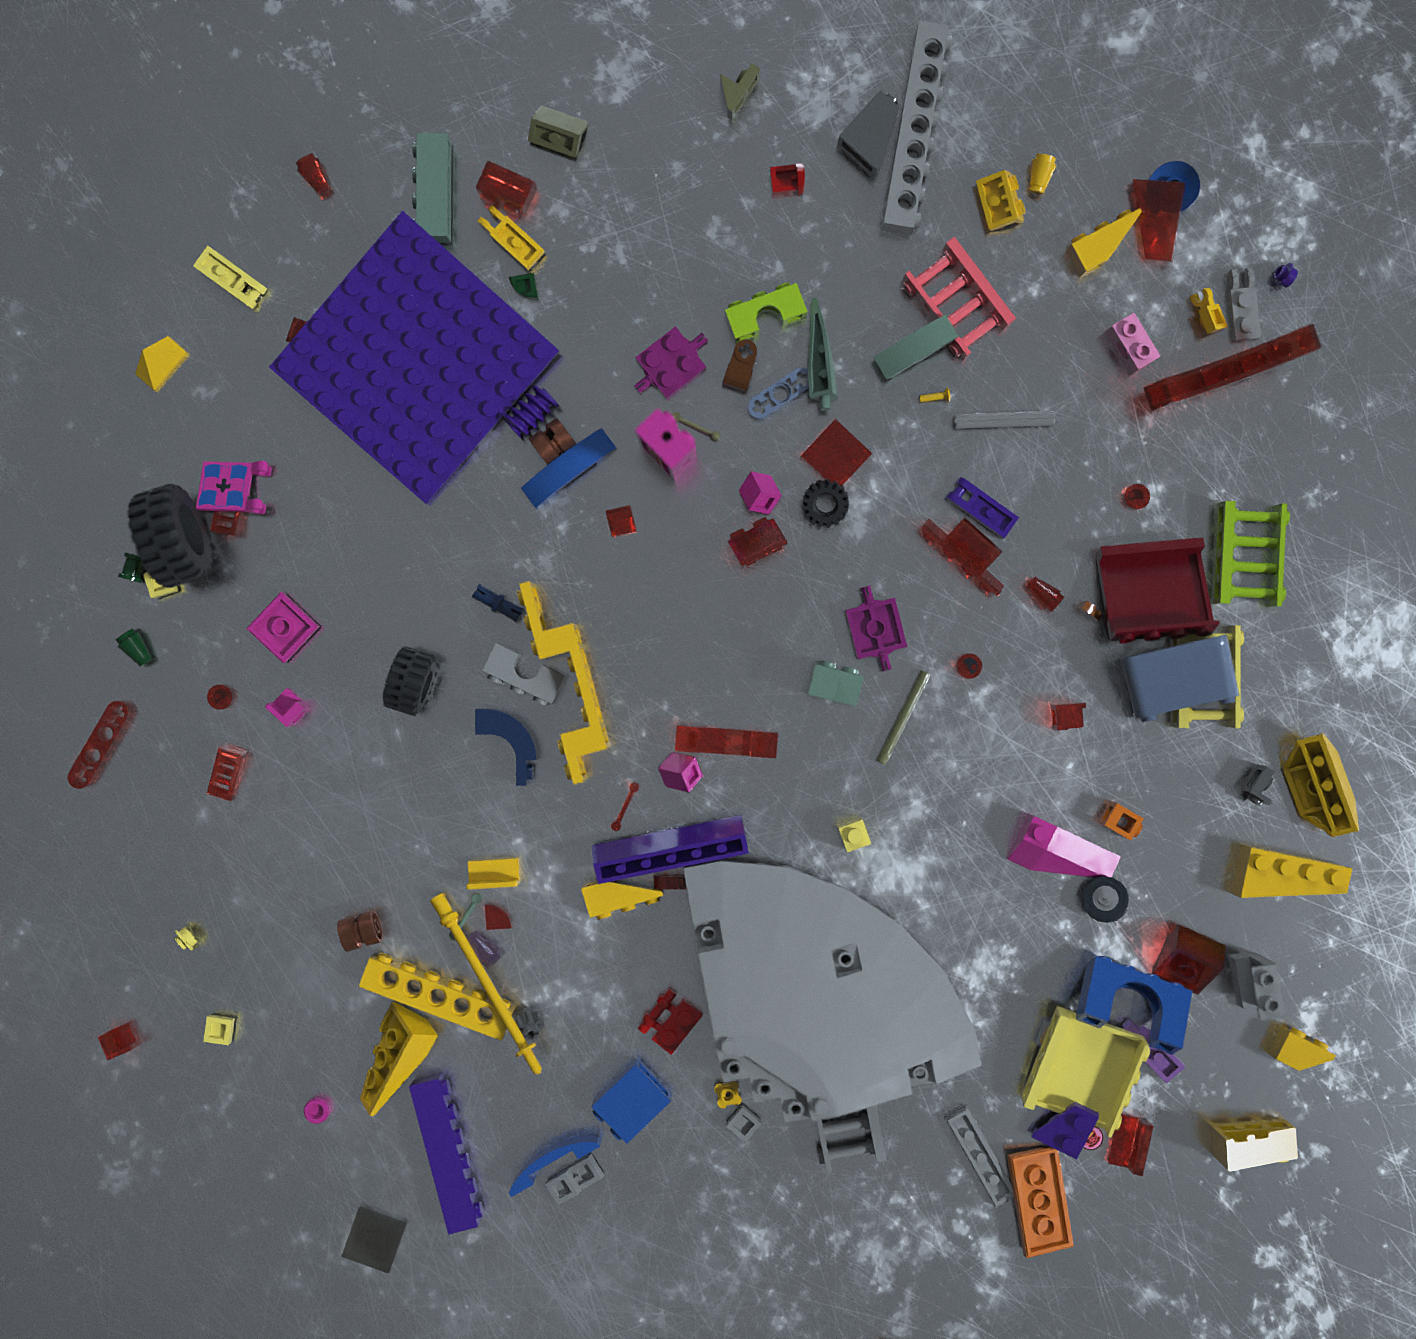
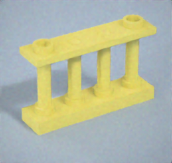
M1241 625L1227 626V633H1212L1204 637L1190 634L1180 639H1172V647L1227 635L1239 696L1234 697L1235 702L1227 704V710H1192L1191 707L1172 711V727L1189 728V722H1192V720H1227V727L1241 728V722L1244 720V710L1241 707V646L1244 643V634L1241 631Z

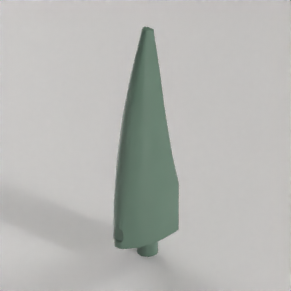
M817 297L812 298L810 322L809 396L811 399L820 401V410L826 411L831 409L830 402L836 401L838 395L830 342Z

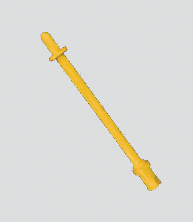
M444 893L437 895L430 900V903L441 919L439 923L441 926L450 929L520 1051L515 1054L516 1058L523 1055L531 1071L534 1074H540L542 1067L531 1050L537 1045L535 1043L528 1045L461 930L458 924L459 914L457 911H453Z

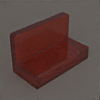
M1121 1114V1125L1118 1130H1114L1107 1162L1112 1165L1126 1167L1134 1175L1143 1176L1153 1125L1147 1119Z

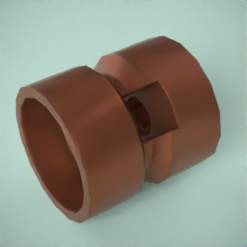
M557 417L545 426L546 430L544 432L539 430L528 438L547 465L559 457L560 451L566 452L576 444Z
M374 910L361 913L358 919L351 916L337 922L338 936L346 952L361 948L363 943L369 946L383 941L382 926Z

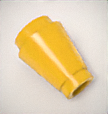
M1037 153L1035 159H1032L1030 192L1044 194L1057 166L1054 156Z

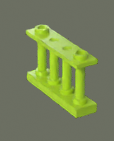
M1236 501L1218 503L1213 604H1231V599L1234 597L1269 599L1268 607L1282 606V602L1286 598V588L1283 587L1286 526L1290 520L1287 504L1282 503L1273 506V512L1238 510V508H1235ZM1237 521L1272 522V538L1237 536L1234 533L1235 523ZM1236 546L1271 548L1270 563L1236 561L1233 559V548H1236ZM1235 571L1270 573L1269 588L1234 587V584H1232V574Z

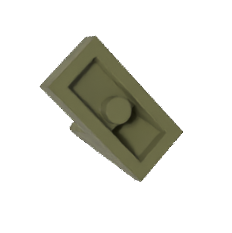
M751 63L747 70L743 69L736 83L720 74V84L726 112L731 120L760 78V68Z

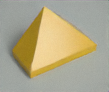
M167 336L142 350L135 375L156 391L187 356L188 352Z

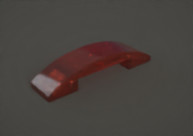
M676 726L675 751L776 758L778 733Z

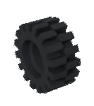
M820 479L815 484L812 483L808 490H806L802 507L806 518H809L813 525L817 523L818 527L822 528L823 525H826L829 528L833 524L835 526L838 525L840 520L843 521L849 507V495L845 492V487L843 485L840 486L836 480L832 482L829 481L830 479H825V481ZM829 494L833 496L836 506L832 511L822 512L817 508L816 500L820 495Z

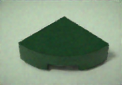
M534 273L509 277L513 289L520 296L531 300L539 299Z

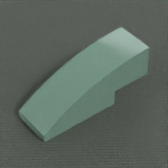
M943 315L879 353L874 359L884 377L890 379L924 360L959 336L948 316Z

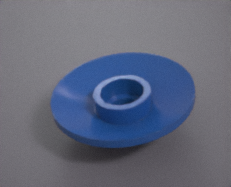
M1171 161L1161 165L1149 179L1147 188L1149 200L1157 210L1163 213L1176 214L1185 211L1193 205L1199 195L1200 178L1198 173L1191 165L1182 161ZM1173 185H1179L1180 189L1177 193L1173 194L1170 192Z

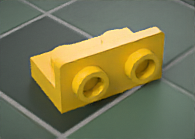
M1004 169L976 180L990 231L1015 222L1019 224L1024 222L1025 207L1022 200H1018L1016 190L1019 189V185L1014 174L1012 175Z

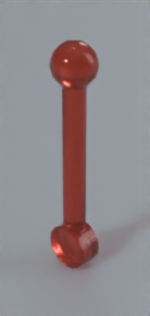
M635 782L630 784V792L616 821L611 824L613 831L621 829L622 818L634 793L639 790V785Z

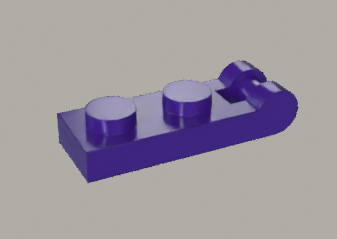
M960 477L956 482L957 487L953 492L950 491L946 499L1004 539L1019 517L968 480ZM965 491L972 495L967 502L961 498Z

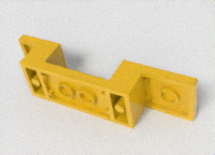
M530 581L519 584L521 590L517 591L520 605H523L527 611V615L524 616V622L527 630L532 631L534 640L530 641L534 656H539V659H549L567 653L571 654V657H567L569 669L571 672L576 673L578 681L574 682L577 697L582 696L584 706L581 707L584 722L589 721L590 726L560 734L561 739L557 740L561 755L565 754L568 762L567 765H564L567 779H572L573 785L582 783L588 779L582 755L607 749L610 747L578 625L572 623L547 630L536 586Z

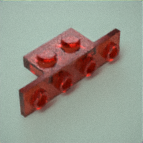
M965 517L948 535L928 518L921 527L924 530V535L930 541H936L943 547V552L949 558H955L962 564V569L968 575H974L981 581V586L987 592H993L998 596L1004 585L986 569L1002 553V550Z

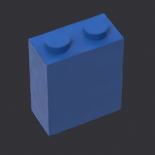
M636 1059L593 1100L591 1107L593 1108L594 1116L600 1122L605 1121L611 1127L610 1131L613 1136L619 1141L622 1139L627 1144L671 1102L672 1094Z

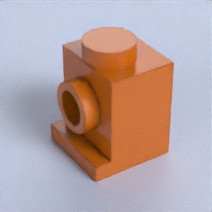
M1111 801L1098 823L1122 837L1132 840L1133 837H1137L1143 827L1141 823L1144 818ZM1121 817H1124L1125 823L1119 826L1118 821Z

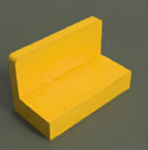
M519 857L469 860V882L466 884V889L518 886L521 883Z

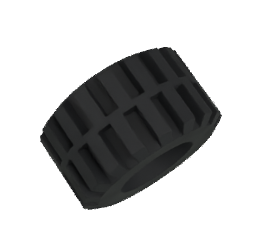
M403 646L398 651L386 678L383 690L384 707L411 716H416L421 711L435 674L436 659L434 655L407 646Z

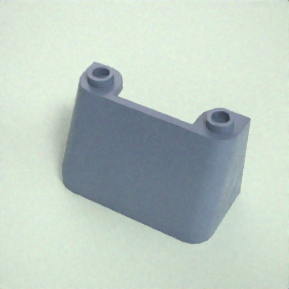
M1227 635L1121 659L1135 719L1141 718V722L1156 720V714L1219 701V705L1235 702L1234 697L1239 696Z

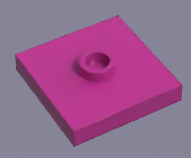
M280 592L246 629L282 663H286L320 626L284 592Z

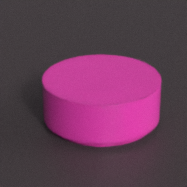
M321 1096L311 1098L304 1107L305 1118L313 1124L324 1122L331 1113L329 1101Z

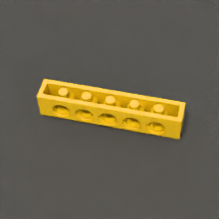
M379 952L369 958L358 987L500 1041L503 1040L507 1028L485 991L477 988L473 990L463 987V983L457 980H443L438 973L426 970V972H422L416 969V965L403 961L399 963L393 961V957L386 953ZM386 971L394 972L397 976V981L390 982L386 978ZM410 980H416L420 983V991H414L410 988ZM434 989L443 991L445 996L443 1000H438L433 996ZM464 998L468 1002V1008L461 1009L458 1007L456 1000ZM502 998L510 1014L513 1016L516 1007L512 1006L509 1000ZM480 1008H489L492 1011V1017H483L480 1013Z

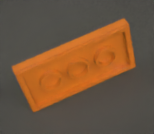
M1044 1146L1007 1155L1023 1255L1026 1258L1074 1247L1059 1151L1050 1146Z

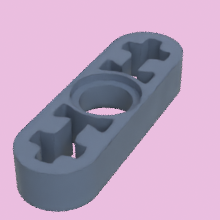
M803 367L797 368L754 396L748 404L749 415L755 420H763L808 391V379L806 380V386L800 383L794 387L795 394L792 393L790 385L786 383L788 380H790L791 385L795 383L798 379V374L802 377L805 375L808 377V369ZM778 387H783L788 392V397L783 401H778L773 396V391ZM769 394L770 401L776 406L771 408L769 403L764 407L763 414L759 411L754 412V403L763 404L767 401L765 395Z

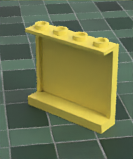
M1057 1006L1022 1092L1023 1106L1034 1110L1037 1105L1057 1113H1062L1072 1103H1080L1099 1113V1119L1095 1126L1105 1129L1107 1136L1112 1138L1114 1130H1118L1121 1125V1113L1123 1108L1128 1107L1130 1103V1091L1133 1084L1136 1085L1139 1081L1141 1073L1139 1069L1142 1062L1147 1061L1150 1047L1142 1035L1107 1023L1101 1028L1075 1020L1076 1012Z

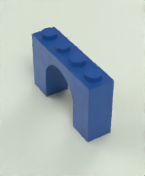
M1095 956L1087 963L1075 1020L1101 1028L1109 1022L1113 999L1117 989H1131L1141 994L1147 1000L1152 1011L1149 1047L1171 1055L1183 1049L1192 997L1191 990L1184 988L1180 983H1169L1161 980L1155 974H1145L1136 971V968L1133 966L1114 963L1105 956Z

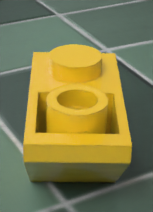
M1282 1026L1268 1051V1054L1298 1071L1332 1061L1336 1056L1328 1051L1329 1045L1316 1038L1311 1042L1305 1039L1306 1033L1294 1027L1288 1030Z

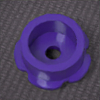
M1288 263L1286 266L1280 265L1273 275L1275 285L1283 286L1284 288L1289 287L1296 279L1298 270L1293 268L1292 263Z

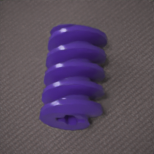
M534 386L535 396L529 393L525 394L528 403L519 400L520 410L514 407L510 408L513 417L507 414L503 415L505 422L521 439V433L528 436L531 435L528 426L535 429L538 428L536 419L543 422L546 421L543 412L550 415L553 414L551 405L557 408L561 407L544 388L541 389Z

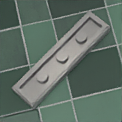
M967 1105L945 1116L946 1122L995 1208L1014 1198L1013 1188Z

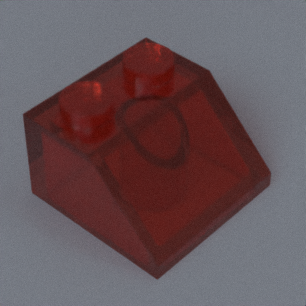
M766 517L752 523L754 528L746 532L742 528L730 534L731 539L727 543L740 569L787 546L788 542L774 518L767 520Z
M1179 924L1166 938L1152 969V974L1168 982L1180 983L1184 988L1198 995L1224 969L1226 945Z

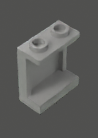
M1258 953L1231 957L1240 1007L1243 1009L1257 1007L1258 1017L1262 1020L1286 1016L1277 964Z

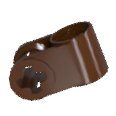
M744 339L736 344L731 361L728 363L723 385L747 391L757 355V347L754 342ZM744 347H748L749 353L752 354L747 355L746 359L742 358V353L739 352V350H744Z

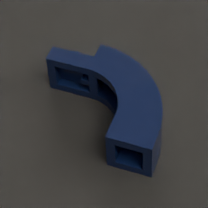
M490 708L475 709V735H497L507 740L513 747L516 755V786H527L529 780H533L534 766L529 765V760L539 759L538 745L531 730L522 720L509 712Z

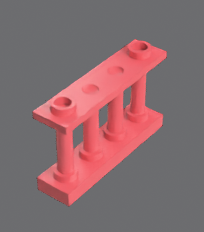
M954 236L946 242L943 248L944 256L917 277H914L908 271L902 280L904 281L903 287L910 296L914 295L933 321L943 316L937 305L964 285L972 287L975 291V297L949 315L952 325L956 324L980 305L987 307L990 311V317L963 338L958 337L950 342L949 348L952 353L964 360L971 353L967 348L971 343L995 325L1001 326L1004 330L1014 322L1016 317ZM948 265H955L960 272L959 277L930 298L921 286Z

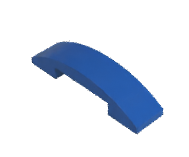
M600 428L548 464L524 484L521 489L537 509L556 495L558 490L593 464L603 460L617 448L604 430Z
M600 1135L575 1136L545 1148L520 1170L510 1188L509 1195L513 1197L532 1186L536 1179L534 1172L567 1153L573 1151L577 1159L599 1148L602 1140Z

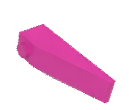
M1029 813L1007 857L1008 860L1033 871L1093 878L1112 877L1121 858L1117 854Z

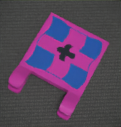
M203 461L196 509L201 511L265 514L266 505L263 504L262 500H249L252 474L269 477L272 467L268 466L266 461L253 463Z

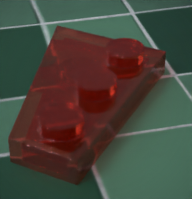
M1132 179L1137 209L1140 208L1142 211L1138 217L1145 259L1148 261L1173 262L1186 184L1184 182Z

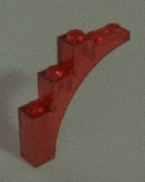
M1309 324L1229 357L1163 378L1143 387L1151 411H1156L1189 401L1205 393L1225 388L1241 380L1261 375L1290 361L1322 349L1314 324Z

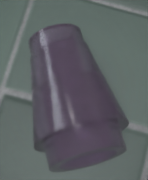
M477 930L467 938L482 966L484 965L487 969L502 957V953L499 951L500 948Z

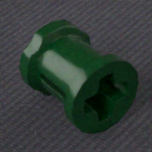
M125 552V563L118 577L141 583L140 575L143 568L141 558Z

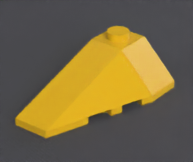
M391 1002L381 1021L379 1031L383 1033L379 1045L374 1046L373 1054L375 1055L373 1069L367 1071L360 1100L369 1116H374L427 1057L438 1036L426 1018L396 1002Z

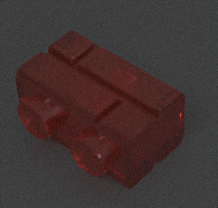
M487 161L476 185V190L481 195L480 199L490 205H494L497 202L503 205V209L512 215H517L518 212L525 215L537 190L535 181Z

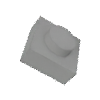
M741 1105L726 1123V1127L746 1143L762 1124V1121L745 1106Z

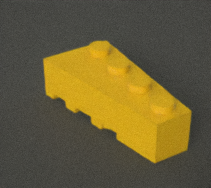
M1241 844L1231 894L1240 898L1347 894L1352 868L1341 864Z

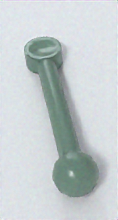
M476 893L472 896L470 906L458 923L460 928H462L476 904L482 901L480 894ZM450 932L449 938L451 940H455L454 936Z

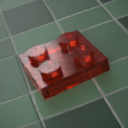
M835 419L800 457L824 480L830 479L829 481L832 482L836 480L841 486L872 455V452Z

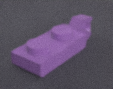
M1130 1018L1122 1024L1123 1029L1142 1035L1147 1043L1149 1042L1151 1030L1144 1024L1139 1028ZM1150 1047L1146 1063L1165 1083H1168L1186 1067L1175 1054L1171 1055Z

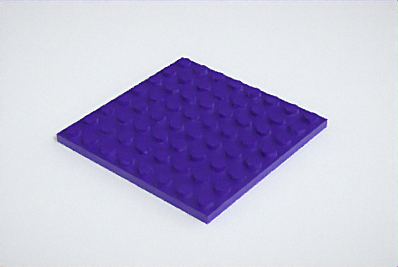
M402 210L269 368L419 499L428 504L560 351Z

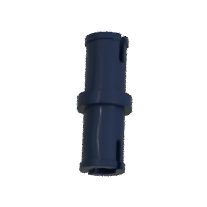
M482 584L477 586V590L472 595L473 599L489 606L494 613L499 612L514 622L518 621L524 608L515 605L505 599V595L501 593L498 595L482 586Z

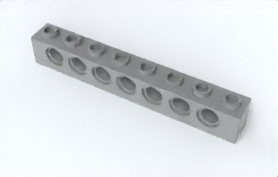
M920 20L917 25L881 230L911 235L914 227H919L921 212L917 211L918 203L923 202L926 187L922 186L923 177L928 176L930 162L926 161L927 152H932L935 136H930L931 128L936 127L939 111H935L936 102L941 101L943 86H939L940 77H945L948 61H944V54L949 52L952 36L948 35L949 25ZM933 50L937 56L929 57L925 54V51ZM928 75L932 78V82L926 83L921 80L920 76ZM924 100L927 102L928 107L921 108L916 104V101ZM920 125L924 131L916 133L912 130L911 126ZM916 150L919 153V157L911 158L908 156L907 151ZM911 175L914 177L915 182L911 184L906 183L902 176ZM902 199L907 200L911 207L903 209L899 206L898 201Z

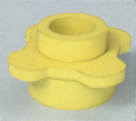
M186 927L180 931L176 929L175 933L178 936L174 939L183 950L187 947L193 950L192 946L198 942Z

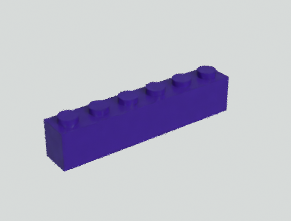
M741 815L592 845L593 867L598 884L749 854Z
M443 1072L413 1080L409 1089L448 1235L476 1228L484 1216L481 1201L477 1202L475 1195L477 1184L475 1178L470 1176L469 1168L471 1167L469 1154L467 1152L464 1153L463 1131L457 1127L455 1120L458 1118L455 1104H451L450 1082L448 1079H444Z

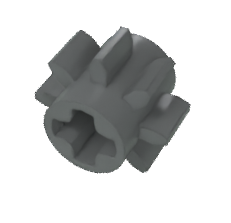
M525 1008L518 1011L515 1015V1022L526 1041L533 1040L540 1035L539 1028L545 1025L542 1015H539L538 1011L534 1012L531 1008Z

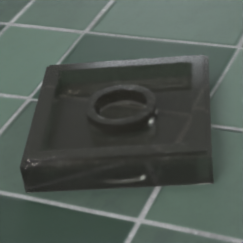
M360 1206L341 1257L389 1274L407 1223Z

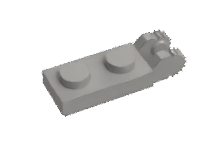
M1252 267L1245 268V288L1238 289V272L1236 269H1231L1228 273V302L1232 340L1236 342L1261 338L1257 292L1256 287H1254V270Z

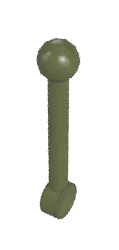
M678 412L672 414L677 421L676 423L681 422L705 433L714 441L720 438L718 431H710L682 418Z

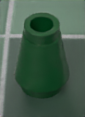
M133 628L116 639V642L119 644L117 647L137 663L139 667L152 659L140 633H136Z

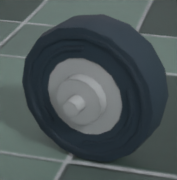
M1103 876L1095 878L1087 884L1083 891L1082 902L1085 911L1091 918L1098 922L1110 923L1119 920L1125 915L1129 907V895L1127 889L1120 881L1112 877Z

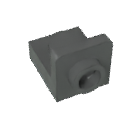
M1256 766L1241 789L1248 794L1247 799L1258 806H1261L1262 803L1272 805L1273 801L1263 795L1262 792L1267 790L1272 784V776L1275 771L1267 766Z

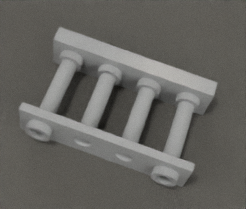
M876 1105L866 1108V1114H862L860 1118L824 1125L822 1120H817L822 1148L817 1149L820 1165L825 1164L827 1172L832 1171L830 1160L863 1153L874 1154L877 1162L887 1161ZM859 1128L870 1129L871 1139H867V1142L827 1150L825 1135Z

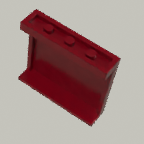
M1203 537L1100 547L1096 560L1110 642L1119 641L1121 644L1133 642L1135 639L1155 641L1161 637L1168 636L1171 639H1180L1190 634L1204 637L1211 635L1220 622L1219 620L1214 621L1201 556V552L1205 547Z

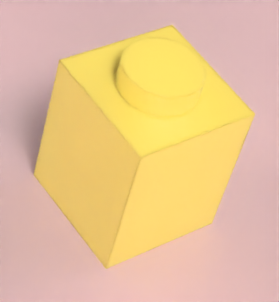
M861 817L836 825L847 853L872 844Z

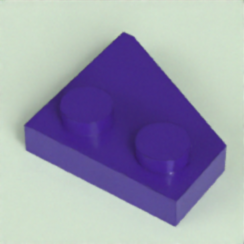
M1074 1102L1066 1107L1064 1112L1057 1113L1051 1117L1049 1122L1039 1129L1037 1127L1033 1129L1031 1137L1077 1160L1099 1119V1113L1080 1103Z

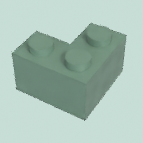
M819 661V665H812L806 694L857 706L864 676L858 675L859 670L844 667L843 671L835 669L836 664L826 661Z

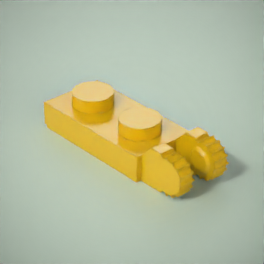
M491 205L488 211L500 223L493 228L485 218L480 217L477 222L528 271L545 253L544 249L507 215L505 217Z

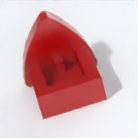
M802 163L770 167L772 195L797 192L798 195L803 194L805 169Z

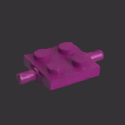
M675 326L636 356L635 359L641 365L645 374L644 378L634 384L637 391L641 393L652 384L667 399L706 369L705 364L697 353V349L708 342L706 337L703 338L705 335L701 332L697 337L689 341L683 337Z
M871 585L866 586V588L862 587L860 589L864 603L858 607L845 610L857 659L869 656L878 657L881 672L886 671V668L891 670L888 654L894 650L907 647L895 598L883 601L874 600Z

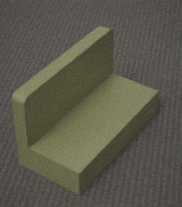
M540 106L531 118L528 141L575 158L579 152L581 137L588 126V122L557 110Z

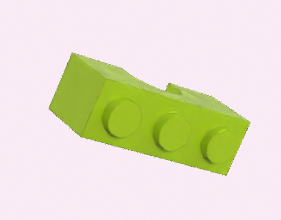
M786 282L775 288L776 291L767 294L766 291H762L753 295L752 300L743 303L742 300H738L729 304L728 309H725V318L735 344L741 340L759 335L756 318L764 311L775 312L779 316L782 326L805 318L808 311L797 283L790 285V282Z

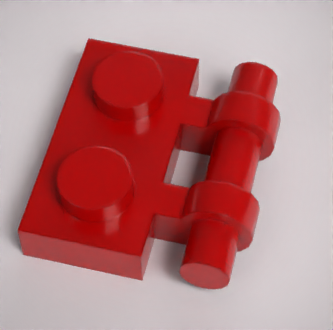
M671 988L664 995L661 994L655 1007L650 1013L647 1012L643 1016V1022L638 1027L643 1034H646L651 1027L657 1030L652 1036V1040L670 1055L673 1054L703 1016L702 1012L684 998L678 1005L674 1004L672 1000L676 997L677 993ZM666 1009L671 1014L662 1023L658 1018Z

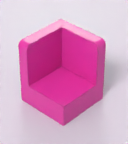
M753 471L749 473L739 489L748 510L770 514L782 496L772 476Z
M286 688L274 702L267 703L265 706L286 727L294 726L310 709L289 688Z
M672 752L658 767L666 787L688 793L703 777L696 757Z

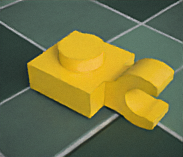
M1210 288L1202 289L1203 300H1200L1198 293L1190 295L1192 304L1201 308L1198 310L1200 323L1207 334L1218 332L1228 327L1219 303H1214L1213 293Z

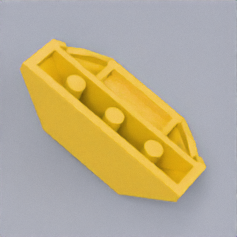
M1324 733L1297 740L1283 770L1300 816L1325 831L1331 837L1358 832L1356 801L1338 751Z

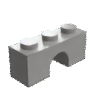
M495 643L482 670L488 673L487 678L498 684H501L503 680L511 684L509 689L524 695L526 691L534 695L532 700L546 706L548 702L551 704L555 703L567 676L550 667L541 665L535 677L526 679L519 674L517 664L522 654L499 643Z

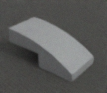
M590 1153L552 1177L545 1183V1186L557 1205H560L577 1196L582 1189L601 1180L604 1173Z

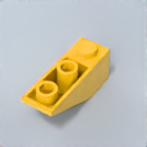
M1140 208L1133 212L1131 209H1128L1116 216L1117 220L1111 224L1105 221L1094 228L1095 232L1086 236L1085 233H1082L1071 240L1072 244L1066 251L1080 277L1103 266L1109 260L1141 214Z
M621 880L601 884L595 881L585 884L581 888L589 917L596 916L597 920L611 916V911L621 909V912L633 910L636 908L635 904L644 901L646 905L656 903L664 895L663 888Z

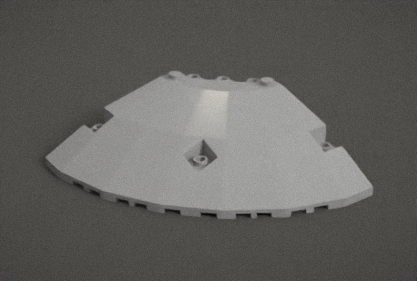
M720 859L683 867L723 1081L730 1082L750 1078L754 1103L780 1098L785 1123L811 1118V1121L838 1117L912 1095L911 1087L934 1082L939 1084L982 1066L975 1028L944 969L898 921L893 920L877 907L863 900L848 888L835 883L832 884L816 876L808 875L801 872V870L787 865L775 866L766 865V863L754 864ZM710 929L714 934L711 937H706L704 931ZM843 955H849L850 960L848 962H842L841 957ZM923 1069L925 1072L922 1076H917L916 1071Z

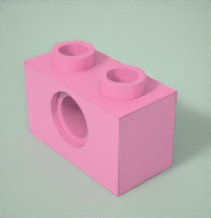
M1135 313L1130 314L1105 331L1130 375L1161 357Z

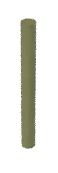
M921 670L877 759L878 762L886 765L930 677L929 673Z

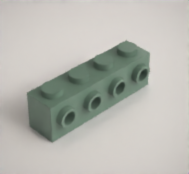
M417 133V142H413L412 145L413 157L416 158V168L412 169L413 183L416 184V193L412 194L413 209H416V219L413 220L437 242L451 243L452 142L448 133Z

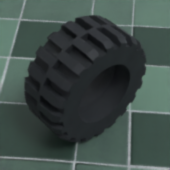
M166 484L134 495L128 504V526L131 530V539L135 544L137 555L141 558L143 567L148 570L149 576L155 579L157 584L167 588L204 578L211 570L212 549L210 548V539L206 532L205 523H203L201 514L196 509L195 502L189 497L187 491L183 490L181 486Z

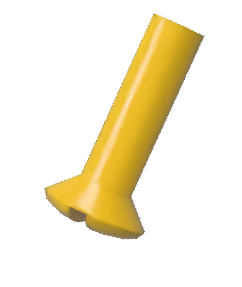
M947 387L944 392L920 395V402L941 399L950 402V390Z

